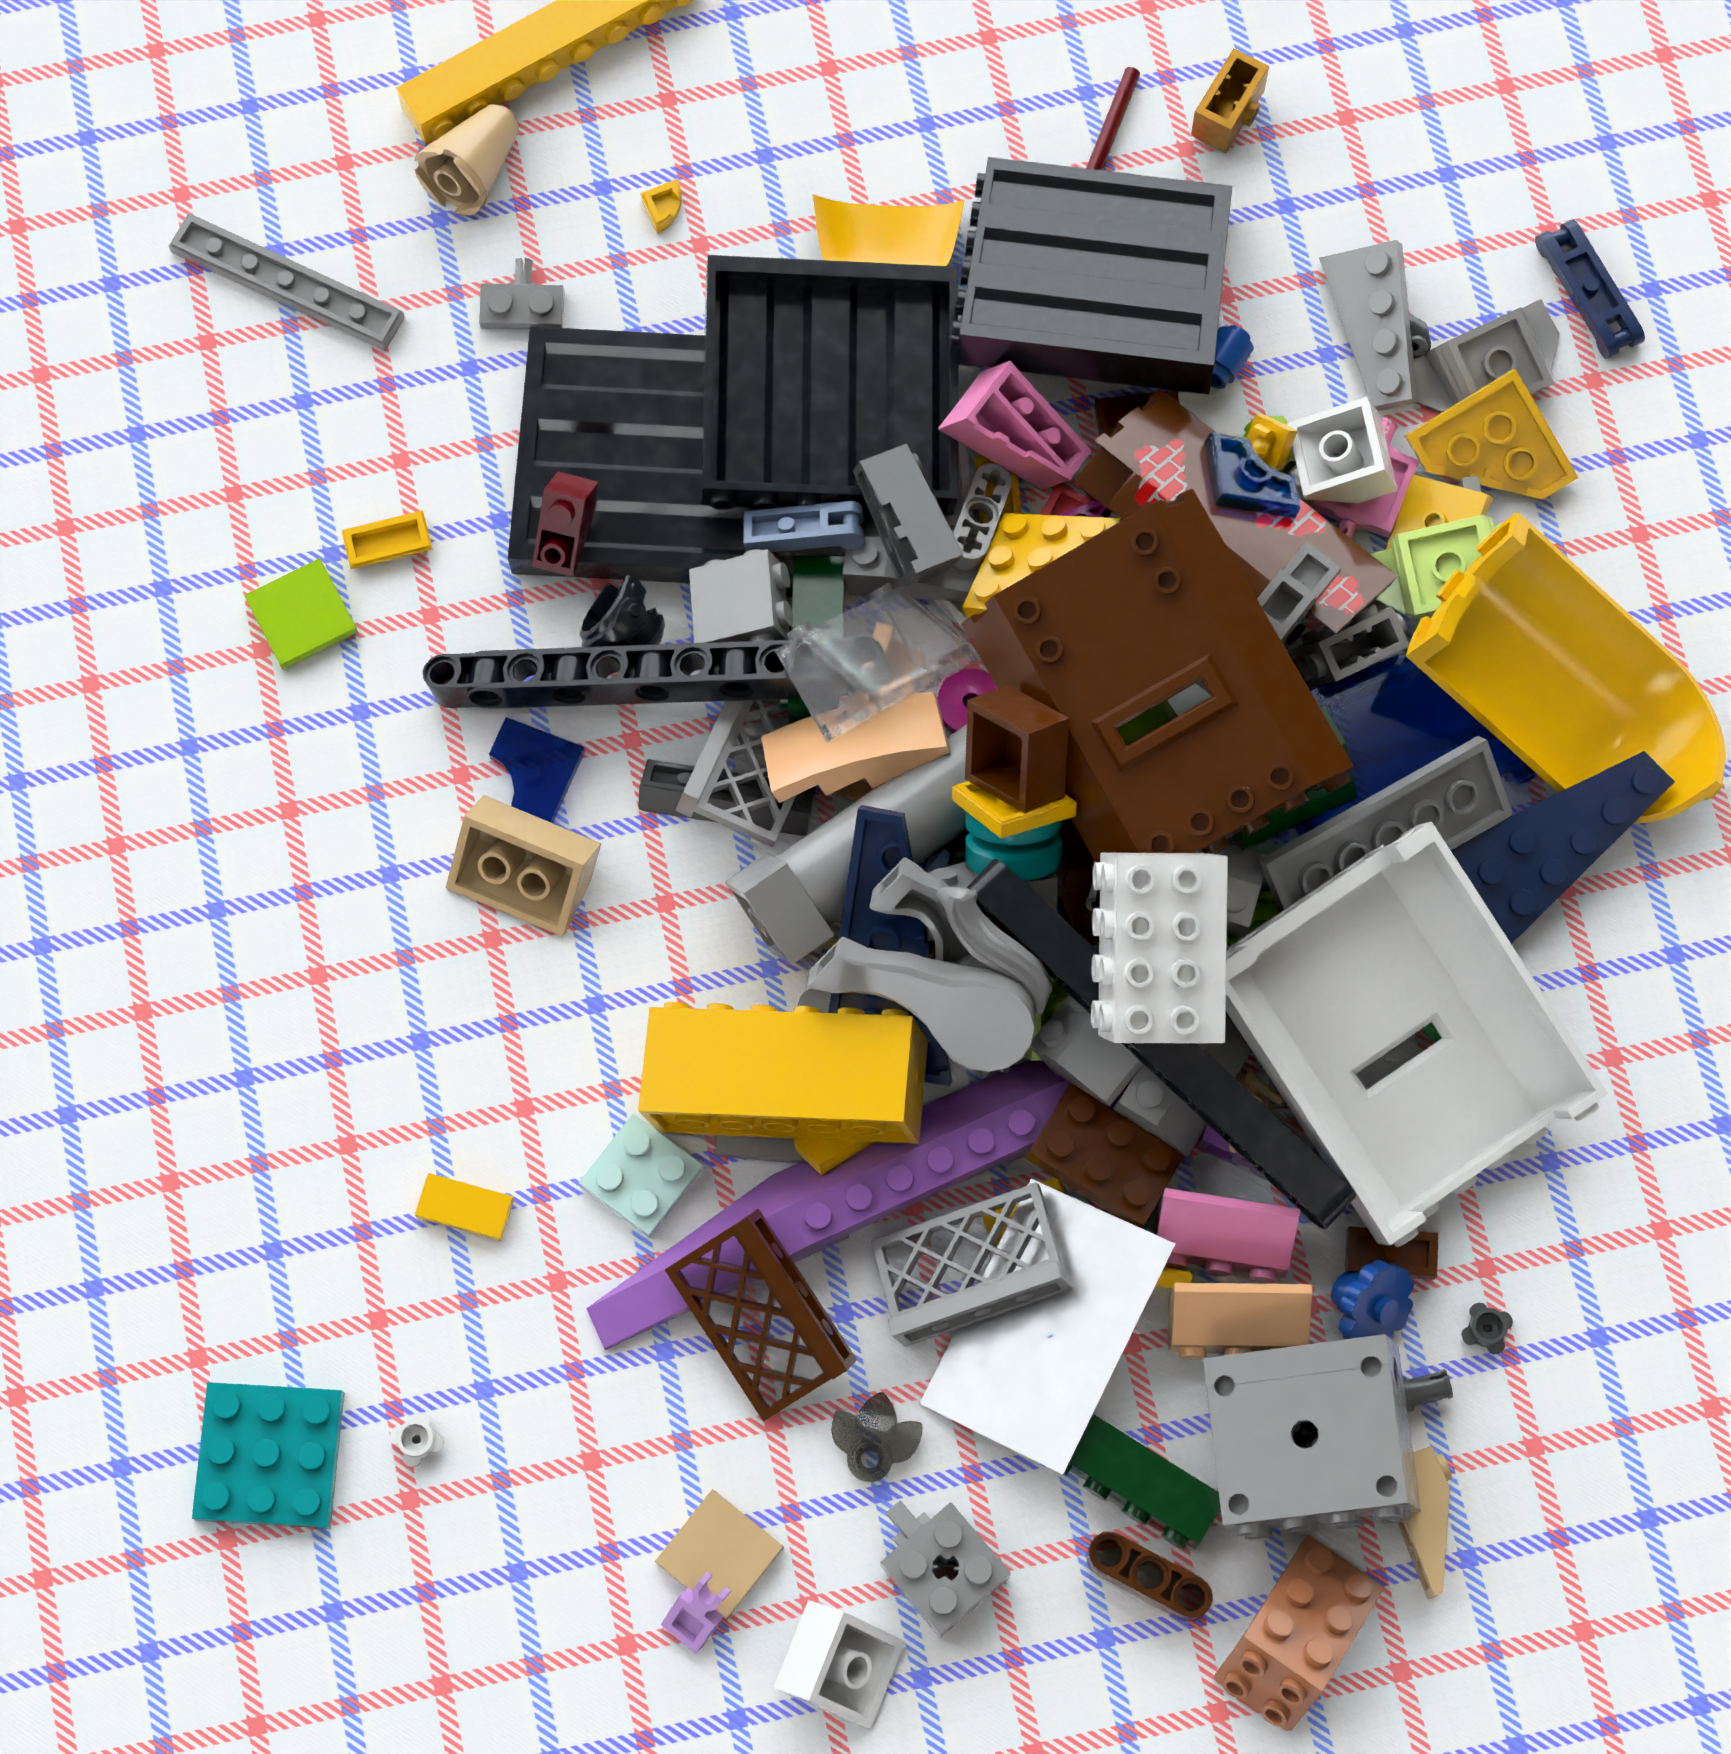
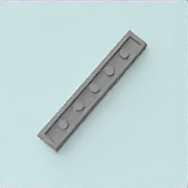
M188 213L169 244L171 253L383 351H386L405 319L403 311L190 213Z

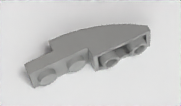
M1307 541L1288 565L1276 574L1257 598L1283 645L1286 638L1331 585L1342 568ZM1202 680L1196 683L1198 686H1200L1202 689L1209 693L1207 687L1205 686Z

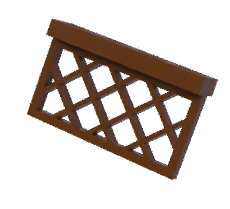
M759 1208L665 1269V1272L763 1422L827 1381L843 1374L857 1361V1358ZM733 1236L736 1237L745 1251L742 1266L719 1261L722 1243ZM713 1250L712 1259L702 1257ZM750 1262H752L756 1270L750 1269ZM691 1263L710 1267L706 1290L690 1286L681 1270ZM717 1269L740 1275L736 1297L713 1292ZM748 1277L764 1280L770 1290L767 1304L744 1299ZM698 1297L704 1298L703 1304L701 1303ZM775 1299L777 1300L781 1308L774 1306ZM712 1300L735 1305L731 1328L714 1323L709 1315ZM742 1307L765 1313L761 1335L738 1329ZM772 1315L790 1320L794 1326L792 1343L768 1337ZM723 1335L729 1336L728 1343ZM800 1337L806 1346L799 1345ZM736 1338L760 1343L756 1365L743 1363L738 1360L734 1353ZM767 1345L790 1351L786 1373L763 1367ZM797 1353L814 1357L823 1372L813 1379L793 1375ZM748 1373L754 1374L753 1381L751 1380ZM761 1376L784 1381L781 1399L768 1406L758 1390ZM791 1383L800 1385L799 1388L790 1393Z

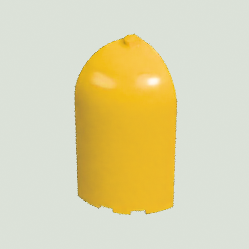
M1517 511L1476 547L1481 555L1464 574L1459 570H1455L1436 595L1442 602L1431 618L1428 616L1421 618L1408 646L1406 657L1558 793L1645 751L1675 782L1634 823H1648L1670 818L1687 810L1702 799L1708 800L1714 797L1723 786L1726 749L1718 718L1700 685L1668 649Z

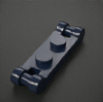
M1571 219L1561 224L1560 230L1553 233L1545 231L1535 237L1537 250L1543 258L1548 260L1594 336L1602 357L1609 359L1619 354L1620 348L1627 345L1634 347L1645 341V334L1640 323L1576 220ZM1566 244L1572 247V250L1566 253L1561 248ZM1617 321L1621 330L1613 333L1608 325Z

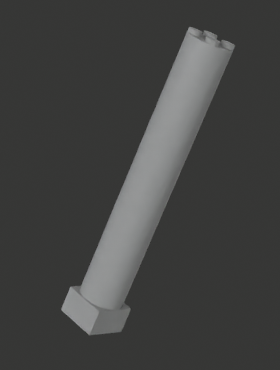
M967 724L947 737L950 753L911 769L874 788L777 857L766 853L725 882L771 953L792 966L834 936L830 926L842 918L857 810L861 805L905 813L913 862L917 865L967 830L965 810L952 801V786L967 782L965 779Z

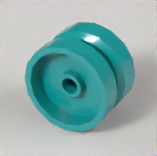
M965 811L966 829L969 831V834L965 837V858L967 866L974 873L980 874L993 859H997L1011 869L1022 881L1045 877L1055 872L1061 865L1062 839L1058 832L1062 828V820L1001 839Z

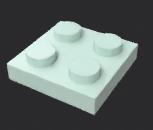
M633 1113L579 1181V1185L647 1237L651 1238L704 1167L703 1164Z

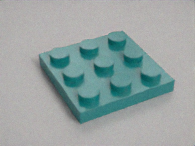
M207 1382L192 1519L195 1521L331 1529L344 1392L333 1389Z

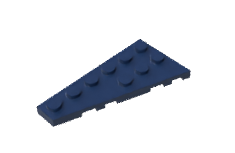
M1643 751L1508 817L1454 848L1451 852L1512 944L1675 781Z
M861 805L858 808L839 939L843 936L867 948L908 952L930 958L925 924L921 920L907 915L885 914L869 908L874 887L904 857L913 862L905 813ZM857 992L831 993L828 1013H837L839 1008L845 1007L861 1009L865 1012L864 1014L881 1015L882 1010L899 1009L908 1012V1016L914 1017L928 1040L925 1082L950 1087L953 1081L948 1054L940 1046L926 1025L912 1012L894 1001L877 995Z

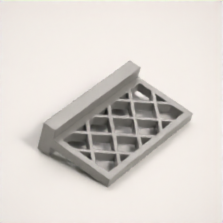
M761 700L725 701L675 811L688 817H692L693 812H696L773 847L796 795L785 800L779 811L776 804L778 801L772 795L765 776H768L767 767L760 768L753 750L763 748L762 739L749 742L742 726L744 723L760 719L766 734L775 731L769 716L784 711L788 712V709H780V703L764 708ZM753 704L756 711L748 713ZM738 738L740 745L733 747L736 739ZM744 753L752 772L733 777L726 762L727 758ZM722 773L725 780L717 782ZM756 780L764 798L745 804L737 785ZM729 788L736 807L722 810L707 802L711 793ZM768 806L775 821L771 831L755 825L749 812Z
M1037 1182L871 1241L891 1316L888 1319L891 1334L905 1347L1073 1289L1069 1274L1063 1267L1041 1187ZM1032 1198L1036 1211L1027 1227L1009 1219L1016 1203ZM1003 1208L1000 1214L994 1212ZM984 1214L996 1219L985 1242L967 1234L973 1220ZM961 1223L958 1229L953 1227V1225ZM1005 1224L1023 1233L1012 1255L994 1247ZM1039 1224L1042 1231V1235L1035 1232ZM945 1229L955 1235L942 1257L925 1247L933 1232ZM919 1238L917 1244L911 1241ZM1031 1238L1045 1243L1049 1255L1048 1260L1030 1265L1020 1260ZM963 1239L981 1247L970 1270L952 1262ZM903 1243L913 1248V1251L902 1271L889 1265L885 1249ZM991 1252L1007 1260L1008 1263L1000 1277L988 1280L978 1275ZM922 1253L940 1262L928 1285L910 1276ZM1016 1266H1019V1267L1023 1268V1269L1014 1271V1269L1016 1268ZM950 1267L966 1275L957 1292L947 1295L936 1288L947 1268ZM892 1274L898 1276L895 1284L893 1281ZM975 1280L980 1282V1284L972 1286ZM907 1281L925 1290L916 1306L901 1311L898 1297ZM933 1295L939 1297L930 1301Z

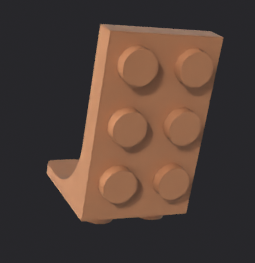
M1307 1534L1256 1616L1214 1675L1215 1681L1229 1695L1241 1699L1261 1713L1270 1724L1279 1726L1286 1731H1291L1325 1689L1385 1587Z

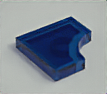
M1214 432L1209 433L1205 440V448L1215 505L1289 518L1297 516L1301 508L1294 476L1279 472L1265 463L1254 451L1249 438Z
M505 717L489 752V757L504 767L512 779L514 795L511 806L553 823L585 754V748Z

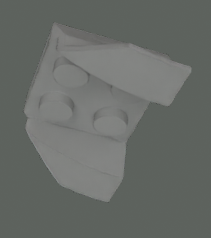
M1542 299L1523 308L1519 307L1428 351L1426 357L1423 355L1420 358H1414L1418 401L1416 404L1443 412L1512 369L1517 370L1530 394L1554 384L1551 370L1560 333L1553 323Z

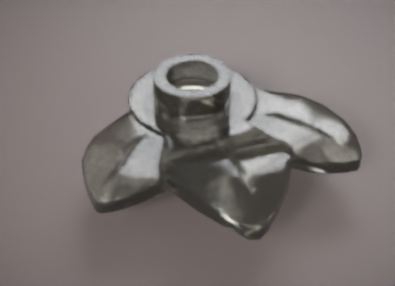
M879 1392L865 1402L857 1416L846 1411L837 1410L833 1417L831 1433L835 1445L847 1454V1464L852 1475L860 1481L872 1483L883 1479L889 1473L892 1464L907 1461L912 1457L921 1441L922 1424L917 1421L897 1423V1416L891 1401L884 1392ZM867 1452H873L878 1456V1464L873 1468H867L861 1463V1457Z

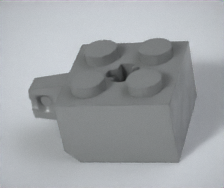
M901 1500L886 1512V1515L900 1533L893 1538L898 1547L880 1562L881 1568L939 1638L945 1635L1010 1578L1011 1572L952 1502L931 1519L925 1512L915 1518ZM939 1560L945 1564L953 1561L957 1565L953 1571V1574L957 1575L956 1578L951 1581L946 1576L937 1579L933 1573L937 1572L938 1567L934 1564Z

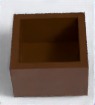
M1005 685L969 699L967 706L965 779L1023 813H1028L1064 798L1069 718L1010 685Z

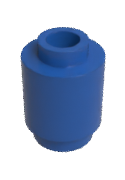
M1230 325L1229 327L1221 326L1218 328L1211 387L1224 389L1227 384L1233 383L1254 350V346L1250 341V335L1239 326Z

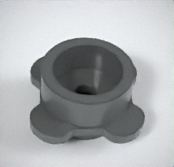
M1484 1303L1472 1305L1469 1309L1471 1319L1468 1327L1462 1330V1340L1470 1346L1474 1344L1487 1348L1490 1354L1501 1353L1505 1348L1503 1339L1507 1330L1513 1325L1511 1315L1505 1311L1500 1312L1493 1308H1487ZM1485 1324L1491 1327V1331L1488 1333L1483 1330Z

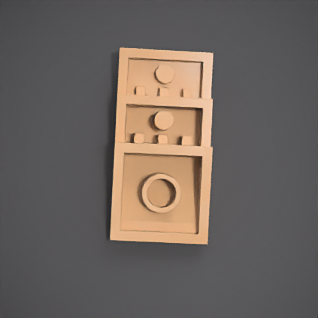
M934 692L888 696L842 706L801 719L761 736L771 792L779 803L816 785H819L827 796L865 778L873 789L911 769L950 753L938 699Z

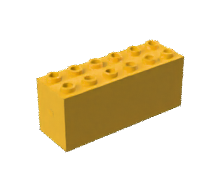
M666 1002L664 1003V1008L649 1007L638 1112L659 1133L919 1144L928 1040L914 1017L908 1016V1012L899 1009L882 1010L881 1015L864 1014L865 1012L861 1009L849 1007L839 1008L837 1013H821L820 1009L810 1006H797L794 1008V1012H782L769 1005H752L750 1010H734V1007L727 1004L711 1003L707 1005V1009H692L686 1003Z

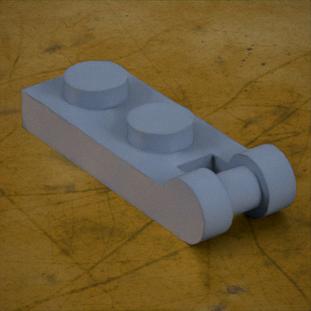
M843 501L744 511L743 544L745 552L754 549H768L770 552L830 546H841L847 550L858 549L864 544V530L860 526L864 519V508L858 502Z

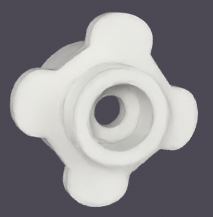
M416 1413L412 1420L405 1422L401 1427H394L390 1433V1441L394 1445L399 1446L404 1454L403 1462L409 1467L419 1466L422 1458L431 1452L439 1453L444 1446L443 1438L434 1433L430 1426L431 1419L425 1413ZM415 1436L421 1437V1442L419 1444L413 1443V1438Z

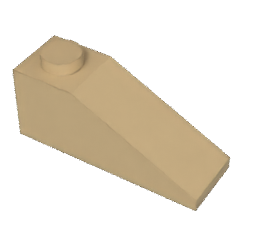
M1433 1446L1413 1452L1421 1511L1409 1512L1410 1520L1397 1522L1428 1600L1443 1593L1450 1487L1447 1481L1452 1480L1451 1471L1443 1454L1436 1455Z

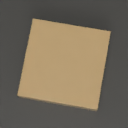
M712 1489L658 1556L655 1563L692 1591L697 1582L707 1572L710 1573L712 1577L708 1581L707 1586L711 1593L718 1595L725 1587L731 1590L727 1598L716 1608L727 1621L784 1549V1546Z

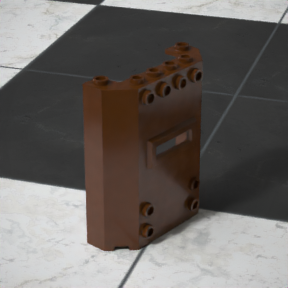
M1193 488L1181 492L1176 496L1175 500L1167 505L1162 500L1147 505L995 594L984 603L987 610L979 615H971L961 623L997 689L1010 685L1069 718L1065 794L1077 802L1076 816L1071 817L1095 862H1100V853H1204L1216 855L1230 846L1227 838L1241 830L1248 836L1268 825L1270 822L1267 816L1283 807L1285 813H1289L1308 802L1310 799L1306 793L1314 789L1318 792L1324 788L1327 794L1351 781L1348 774L1355 770L1352 762ZM1201 680L1204 682L1212 696L1211 698L1133 743L1126 745L1118 731L1119 727Z

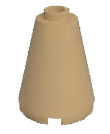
M490 104L421 149L415 156L414 161H418L419 164L415 169V174L423 189L442 206L446 201L457 206L458 208L454 212L460 215H473L480 211L486 203L518 135L519 126L516 116L505 106Z

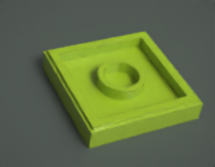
M320 558L244 595L282 670L359 633Z

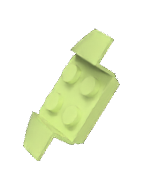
M1479 515L1397 534L1390 540L1391 549L1369 553L1398 576L1375 600L1388 607H1393L1395 611L1412 619L1411 617L1419 619L1425 616H1433L1442 602L1436 597L1440 589L1455 570H1459L1463 574L1481 555L1476 547L1501 524L1493 525L1492 517Z

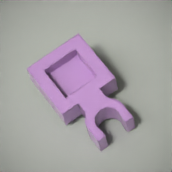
M708 1572L697 1582L693 1591L688 1587L678 1597L661 1623L663 1628L695 1654L706 1644L724 1617L716 1608L731 1592V1590L725 1587L718 1595L711 1593L707 1583L712 1575Z

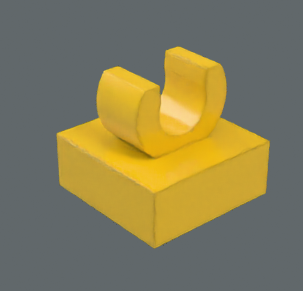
M1255 414L1241 452L1273 470H1283L1298 431L1267 415Z

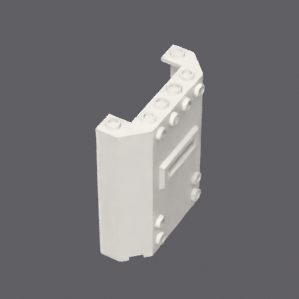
M1432 821L1419 824L1403 833L1402 837L1387 846L1383 844L1372 850L1226 949V1012L1323 1161L1355 1192L1356 1198L1351 1204L1376 1242L1384 1245H1392L1394 1243L1395 1247H1399L1417 1236L1419 1232L1416 1227L1427 1220L1426 1217L1441 1207L1439 1200L1451 1192L1457 1195L1472 1187L1477 1182L1475 1175L1485 1168L1489 1167L1490 1170H1493L1508 1162L1513 1157L1510 1152L1512 1149L1523 1142L1525 1145H1530L1541 1139L1548 1133L1546 1126L1557 1118H1575L1576 1121L1588 1117L1599 1108L1597 1101L1608 1094ZM1432 1022L1441 1039L1366 1090L1356 1073Z

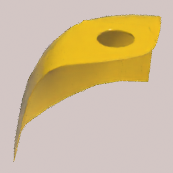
M813 194L816 228L822 257L824 260L947 266L955 247L965 200L934 206H886L846 203L829 200Z

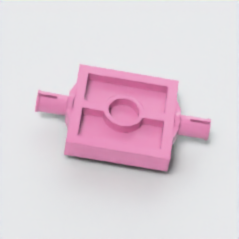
M1387 418L1381 419L1384 432L1389 421ZM1393 420L1385 434L1398 491L1358 504L1314 500L1313 509L1340 523L1338 529L1350 539L1353 538L1356 529L1367 530L1389 539L1412 475L1415 474L1420 461L1398 452L1390 445L1395 430L1398 427V424Z

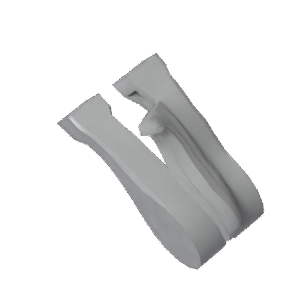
M904 857L874 887L869 908L885 914L907 915L921 920L928 927L935 941L936 960L908 952L867 948L842 936L810 969L807 987L830 993L857 992L871 994L894 1001L912 1012L926 1025L953 1061L968 1069L991 1072L1008 1068L1023 1058L1032 1044L1035 1015L1041 1016L1044 1012L1053 985L1049 973L1042 962L1017 941L998 929L983 914L976 903L978 896L976 890L958 887L951 888L941 878L926 873L916 863Z

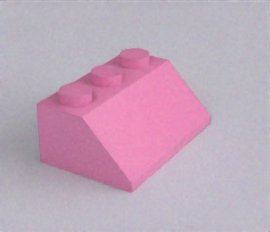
M1165 1188L1158 1205L1155 1235L1176 1244L1165 1267L1186 1269L1188 1264L1206 1266L1205 1272L1213 1275L1231 1276L1233 1270L1250 1273V1279L1254 1281L1275 1283L1277 1277L1285 1278L1289 1271L1300 1209Z

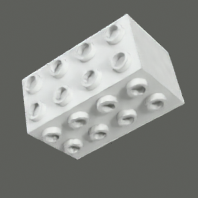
M1100 853V862H1095L1093 866L1094 890H1100V909H1094L1092 915L1093 935L1099 936V955H1093L1091 966L1093 982H1099L1098 1001H1092L1091 1024L1092 1028H1098V1036L1113 1043H1225L1228 856L1204 853Z

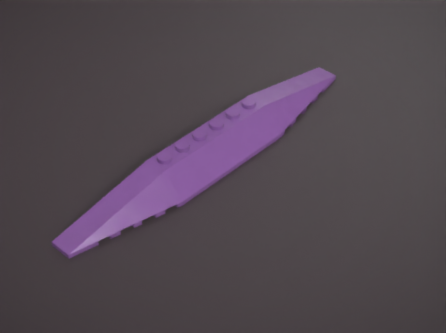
M1042 1060L1009 1066V1073L998 1071L991 1078H983L922 1106L919 1144L873 1142L822 1176L806 1160L771 1175L586 1308L604 1349L607 1350L691 1311L665 1272V1269L759 1208L795 1263L849 1238V1234L1002 1163L1008 1161L1010 1164L1025 1157L1071 1083L1056 1075ZM1121 1093L1114 1100V1102L1110 1106H1108L1109 1108H1113ZM735 1236L722 1243L719 1261L742 1266L745 1251ZM713 1250L702 1257L712 1259ZM750 1262V1269L756 1270L752 1262ZM691 1263L681 1270L690 1286L706 1290L710 1267ZM717 1269L713 1292L728 1294L737 1290L740 1275ZM748 1277L747 1284H750L758 1279ZM698 1297L701 1303L703 1304L704 1298Z

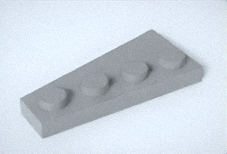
M1393 240L1320 257L1319 260L1369 399L1377 411L1418 403L1402 244L1398 240Z

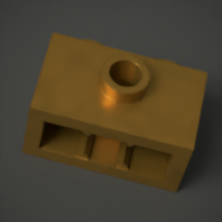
M1233 48L1195 110L1191 136L1227 154L1244 125L1250 127L1259 112L1261 105L1257 102L1265 91L1269 66Z

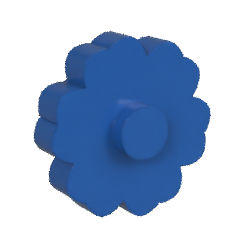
M1379 1259L1372 1264L1362 1267L1360 1272H1345L1336 1279L1331 1290V1300L1336 1305L1338 1311L1344 1314L1338 1324V1330L1342 1333L1344 1340L1386 1334L1392 1340L1394 1331L1404 1328L1408 1315L1413 1308V1301L1408 1297L1414 1287V1282L1406 1269L1394 1263L1388 1264Z

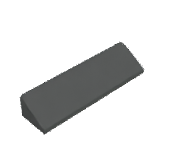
M647 759L639 786L638 807L640 810L716 822L696 812H693L692 817H688L675 811L695 766ZM731 772L733 777L742 775L740 773ZM722 773L717 782L725 780ZM765 777L766 782L770 788L769 778ZM756 780L737 785L745 804L764 798ZM816 786L796 795L780 831L781 833L800 836L807 835ZM729 788L711 793L707 802L722 810L736 807ZM783 802L776 803L779 808V811L782 807ZM768 806L749 812L755 825L771 831L775 821Z

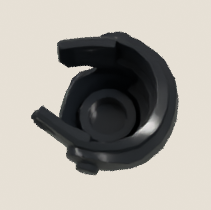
M626 575L623 578L621 587L618 586L616 588L612 584L607 583L588 610L580 629L581 646L658 645L663 638L665 628L664 617L662 614H658L656 607L646 611L644 598L647 591L641 582L630 575Z

